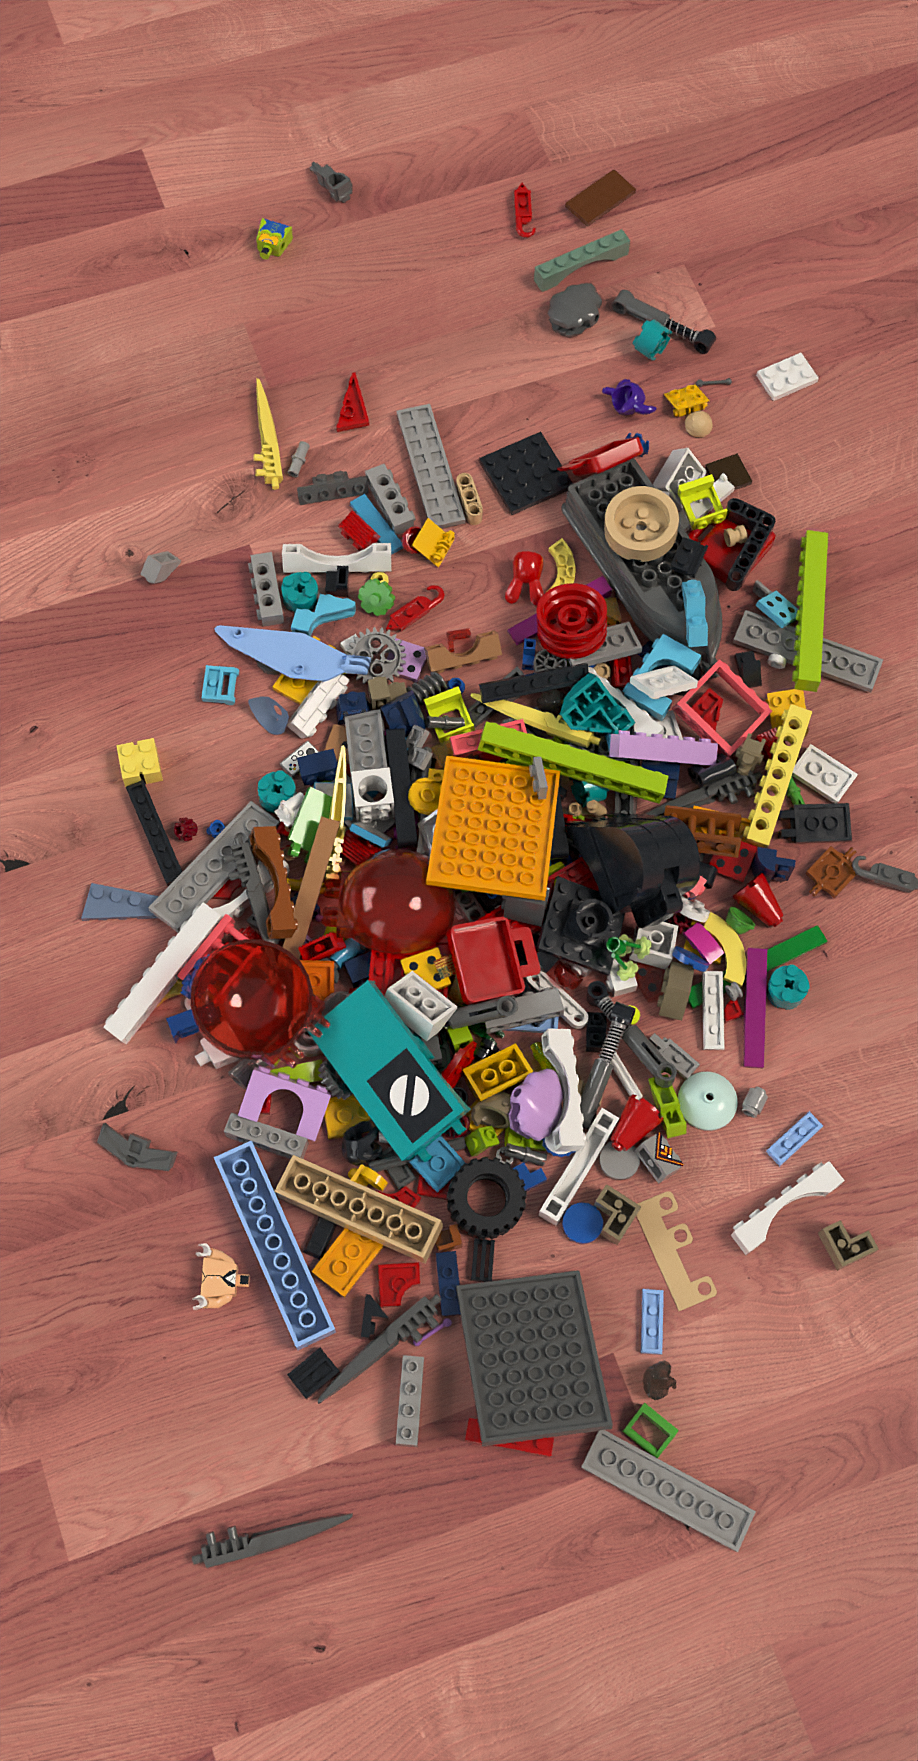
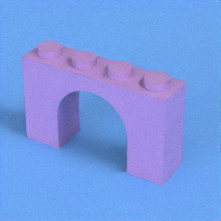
M259 1065V1068L254 1067L238 1116L257 1122L266 1097L273 1091L287 1089L296 1093L303 1103V1114L296 1135L315 1141L331 1097V1092L327 1091L326 1087L322 1085H317V1087L311 1086L309 1081L298 1078L297 1081L290 1079V1075L283 1072H278V1074L272 1073L270 1068Z

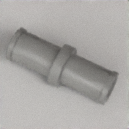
M299 442L288 470L290 476L298 477L302 465L306 462L305 457L310 448L308 443Z

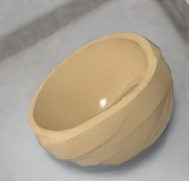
M704 411L692 412L686 418V430L693 437H705L712 430V420Z

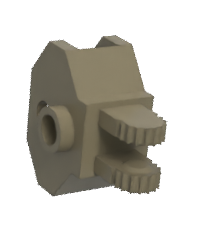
M748 733L743 747L739 746L735 755L738 757L736 766H739L737 772L743 776L748 775L750 770L753 772L756 764L760 766L764 757L761 751L766 740L762 739L759 742L751 739L752 734Z

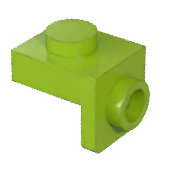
M493 1126L478 1128L464 1138L471 1157L477 1156L489 1147L497 1146L500 1143Z

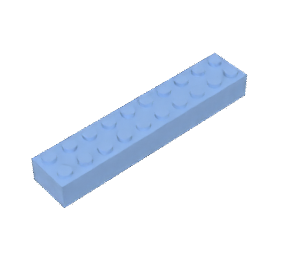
M252 1140L214 1157L297 1350H301L336 1333Z

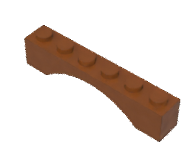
M276 826L253 827L249 836L252 853L266 867L274 885V906L266 920L269 939L292 938L298 928L297 919H294V903L290 900L291 887L290 884H287L286 880L287 868L283 865L284 852L280 850V834L277 833Z

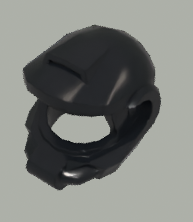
M372 1120L359 1122L344 1132L341 1152L348 1163L359 1166L376 1160L382 1154L381 1146L374 1142L379 1129ZM369 1132L368 1135L362 1137V1133Z

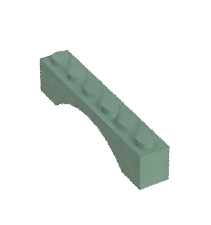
M621 229L536 266L534 281L542 292L557 286L569 274L586 264L599 260H617L628 255L630 239Z

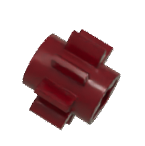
M187 817L179 818V823H175L174 833L179 837V840L191 841L192 836H196L198 827L193 819H188Z
M680 912L670 917L672 920L668 921V923L678 926L677 932H679V935L682 934V931L690 928L689 925L692 923V919H688V917Z

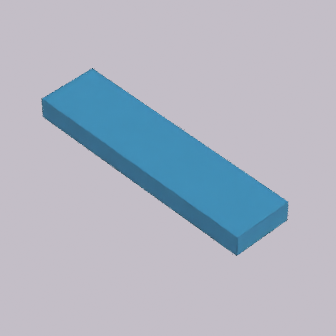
M365 494L350 502V506L355 513L381 536L378 543H391V555L404 548L401 540Z

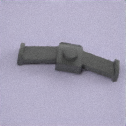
M103 1123L97 1140L99 1145L123 1161L125 1165L132 1168L169 1171L173 1167L178 1151L149 1148L151 1140L135 1133L130 1134L129 1139H126L107 1123Z

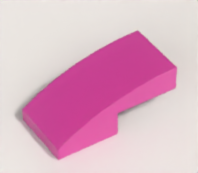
M696 922L683 932L692 948L697 949L701 957L709 964L724 954V951L699 922Z

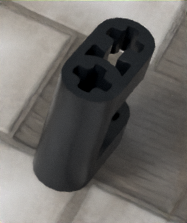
M720 753L717 755L715 765L706 769L699 765L689 767L687 771L694 784L705 788L736 774L737 768L731 758Z

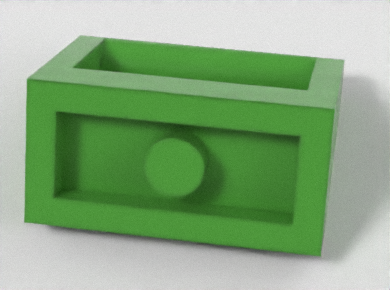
M643 1403L622 1432L650 1455L658 1458L679 1430L650 1406ZM640 1415L668 1436L659 1449L631 1428Z

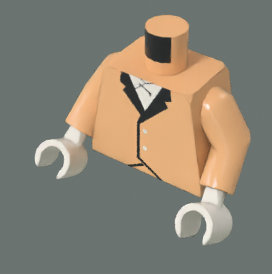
M198 1244V1246L203 1247L204 1251L203 1253L196 1252V1255L198 1257L206 1256L207 1258L203 1259L201 1295L192 1298V1300H198L199 1305L194 1306L193 1309L198 1310L203 1307L220 1308L230 1302L232 1297H236L237 1287H249L250 1275L238 1274V1266L235 1264L234 1259L224 1252L210 1248L208 1244Z

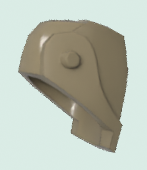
M500 1091L478 1102L471 1112L474 1125L484 1124L494 1128H508L510 1126L508 1113L511 1108V1095Z

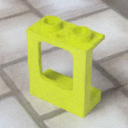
M712 474L678 485L677 495L692 530L703 529L709 524H718L726 519L727 509H723L713 486L714 478ZM704 498H709L715 513L696 519L690 504Z
M459 686L424 699L429 716L439 717L450 711L459 710L461 717L465 721V726L445 734L442 728H434L441 745L449 743V738L452 736L475 731Z

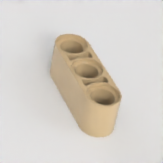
M461 473L457 477V494L467 522L471 525H478L482 521V504L472 476L468 473Z

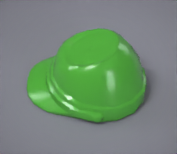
M736 907L729 908L726 922L738 935L754 929L755 923L744 912Z

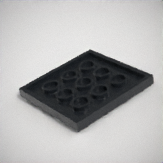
M541 432L479 458V463L511 515L567 492L569 486L573 484L566 471L560 472L557 470L562 465Z

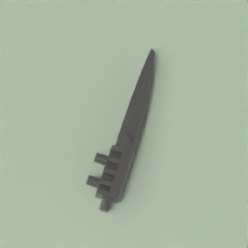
M751 770L746 776L736 773L705 788L700 787L676 797L645 814L664 816L666 805L693 808L694 805L711 804L715 801L716 797L719 802L727 797L731 804H735L738 802L736 796L740 795L742 791L747 794L748 798L755 796L753 789L756 788V780L762 778V773L760 771L752 773Z
M237 836L234 838L236 845L231 846L232 854L223 856L224 862L226 864L234 861L237 871L229 873L230 881L240 879L242 888H247L246 894L272 965L276 969L278 967L275 939H269L266 920L270 910L250 844L248 842L243 843L242 837Z
M437 1294L430 1300L425 1296L422 1297L385 1328L338 1374L318 1398V1404L345 1387L391 1349L395 1348L399 1344V1338L405 1342L411 1335L416 1343L420 1342L423 1337L417 1331L418 1328H422L425 1322L432 1329L439 1325L433 1316L438 1314L434 1306L441 1301V1298Z
M353 1513L324 1517L253 1533L250 1539L247 1533L238 1536L236 1526L228 1527L229 1539H221L219 1542H216L214 1531L206 1533L208 1544L201 1546L202 1554L192 1556L193 1564L204 1562L206 1568L270 1552L333 1528L351 1519Z

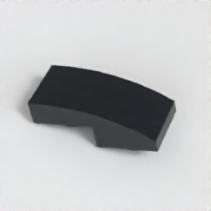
M587 1012L586 1052L600 1053V1051H603L601 1048H604L603 1044L606 1041L607 1016L604 1013Z

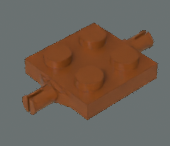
M830 846L805 873L816 884L809 890V893L815 897L822 889L835 899L857 875L853 870L850 860L857 853L856 850L850 847L843 854Z

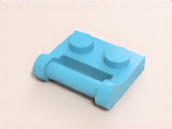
M206 665L201 696L202 702L234 705L236 699L234 693L239 669ZM224 675H229L227 695H222Z

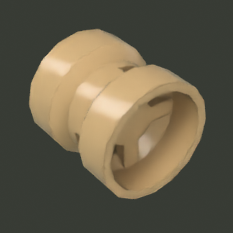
M743 525L737 526L735 529L728 528L724 530V539L728 547L734 546L736 543H746L747 532Z

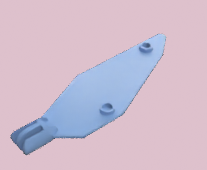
M221 625L215 627V632L229 646L289 678L327 682L343 673L367 675L371 663L370 657L346 655L304 633Z

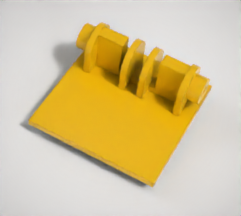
M688 385L685 388L672 390L664 394L675 408L673 410L674 416L678 417L684 416L686 413L690 414L691 412L705 410L708 406L707 402H709V399L696 385Z
M427 518L412 546L435 566L439 567L454 541L455 533L451 530L448 532L443 531L432 520Z
M791 689L767 693V699H765V702L772 710L770 713L772 729L775 727L778 729L779 726L783 725L784 721L781 720L784 709L788 710L791 704L806 709L803 690Z

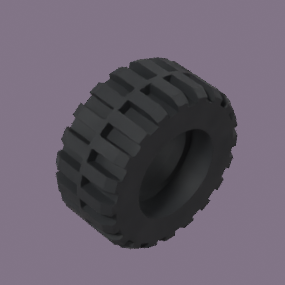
M482 1157L480 1160L475 1158L470 1160V1163L462 1165L459 1171L455 1173L447 1192V1208L451 1212V1219L453 1222L456 1221L461 1231L464 1229L468 1232L467 1235L472 1237L473 1235L479 1236V1239H485L486 1237L493 1239L508 1233L517 1224L526 1207L527 1191L524 1190L525 1183L523 1179L520 1180L519 1172L516 1169L512 1170L510 1168L511 1164L508 1162L504 1164L500 1162L499 1158L495 1157L493 1160L489 1159V1157ZM490 1180L497 1183L503 1189L506 1201L501 1212L495 1216L486 1217L472 1210L468 1204L467 1195L469 1188L475 1182Z

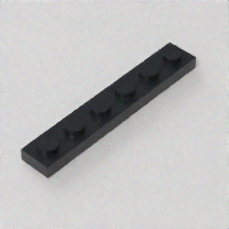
M581 663L479 684L481 702L488 703L575 685L589 673L588 664Z
M144 780L126 786V789L167 886H170L182 873V869Z

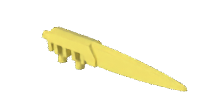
M256 378L261 454H254L253 458L254 461H262L263 469H256V476H264L265 484H272V489L277 490L279 489V483L283 481L278 441L266 394L260 379Z
M471 693L472 698L481 702L480 694ZM506 700L483 703L516 720L523 719L525 724L546 731L548 735L588 748L590 743L599 746L601 738L595 737L594 732L571 730L566 722L561 720L560 715L555 719L552 713H545Z
M344 745L340 750L329 819L339 821L340 826L324 877L326 878V889H332L333 879L338 880V872H341L339 863L342 862V858H340V853L343 851L341 844L344 841L346 828L343 827L346 799V753Z

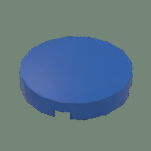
M675 946L673 950V956L685 965L693 966L695 970L706 972L710 965L703 958L684 948Z
M580 1202L573 1204L566 1210L563 1216L562 1227L569 1240L579 1244H588L599 1237L603 1229V1219L595 1206Z

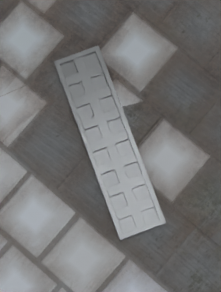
M426 404L397 410V418L427 518L432 520L441 529L465 524V517L431 405Z

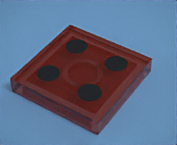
M639 962L637 963L638 971L635 972V978L638 988L649 1003L658 998L659 995L664 994L661 992L663 981H667L663 979L665 969Z

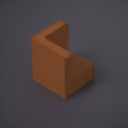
M457 1224L451 1225L448 1230L440 1232L435 1243L438 1253L462 1248V1240Z

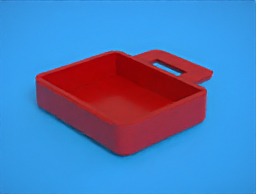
M639 437L616 440L569 461L568 464L557 468V470L560 472L572 471L575 476L600 474L640 456L643 453V447Z
M724 519L721 523H712L714 527L702 541L698 537L707 527L691 530L687 535L691 540L700 542L703 546L708 545L704 559L712 570L714 577L726 584L728 573L745 543H736L731 547L727 546L724 539V530L728 528L735 529L739 525ZM746 529L748 539L752 531ZM773 531L751 571L773 546L776 537Z
M496 917L454 925L447 931V939L461 997L466 1005L504 996H517L525 989L523 977L540 973L541 969L531 930L528 927L511 929L509 920L506 917ZM522 940L528 965L520 966L514 941Z

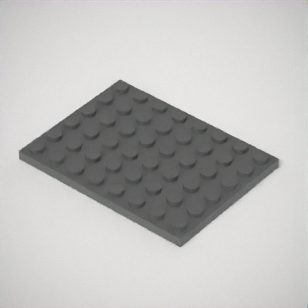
M579 1270L456 1286L482 1446L612 1429L613 1423Z

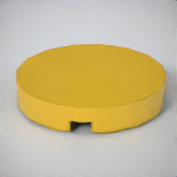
M418 779L408 791L410 805L421 814L430 815L438 809L442 785L436 783L437 781L434 779Z

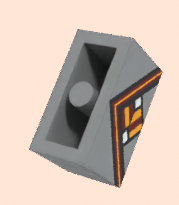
M660 1132L642 1142L635 1150L658 1184L675 1174L684 1165Z

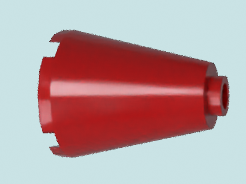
M763 873L759 874L732 896L735 901L768 927L771 925L776 927L783 921L781 917L784 914Z
M635 1094L629 1097L610 1138L612 1147L619 1152L629 1150L661 1124L664 1119L663 1116L658 1117L660 1112L643 1098L640 1101L635 1099L637 1096Z

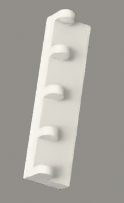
M724 473L720 475V478L713 485L720 502L735 489ZM704 498L690 504L696 519L705 516L713 509L709 498ZM683 509L679 512V523L686 532L691 526Z

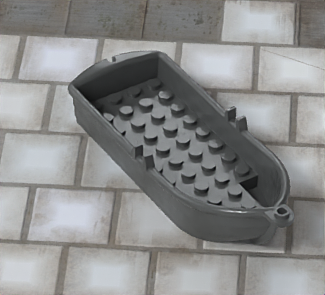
M633 458L607 471L594 474L570 485L566 501L561 507L562 513L600 568L611 589L615 591V600H621L637 627L652 643H654L656 638L660 639L662 634H665L700 654L699 668L705 674L717 662L715 656L722 636V611L714 575L705 559H703L695 578L688 574L684 575L670 570L671 562L683 537L690 539L680 523L672 548L664 556L646 562L631 558L628 560L621 557L611 549L605 537L606 509L610 501L618 493L636 486L655 488L640 465ZM688 580L701 581L705 594L708 646H688L682 582H687ZM714 672L710 679H715L719 675Z

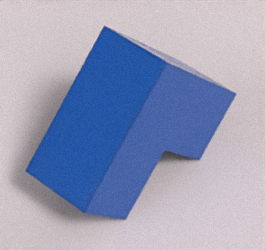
M524 638L522 670H534L533 662L536 639Z
M525 1163L513 1168V1170L516 1169L519 1172L520 1180L523 1179L525 1191H529L547 1182L542 1168L532 1173L529 1172Z

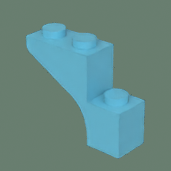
M688 580L687 582H682L688 646H708L705 594L701 581Z
M320 594L315 612L308 609H296L291 632L304 633L311 637L315 628L323 623L353 617L356 612L355 601L348 598H337L330 594Z

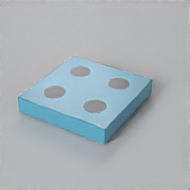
M777 590L756 603V607L781 628L796 621V613L799 609Z

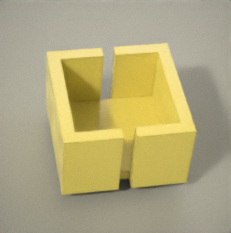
M154 738L137 741L138 745H134L133 742L116 745L125 787L142 781L141 773H143L146 784L163 781Z

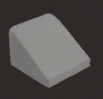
M758 580L755 581L752 591L761 599L773 593Z

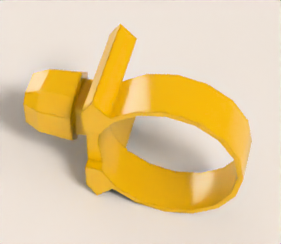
M363 1164L358 1169L352 1168L348 1172L351 1181L365 1187L370 1184L377 1190L383 1191L388 1185V1182L381 1175L365 1167Z

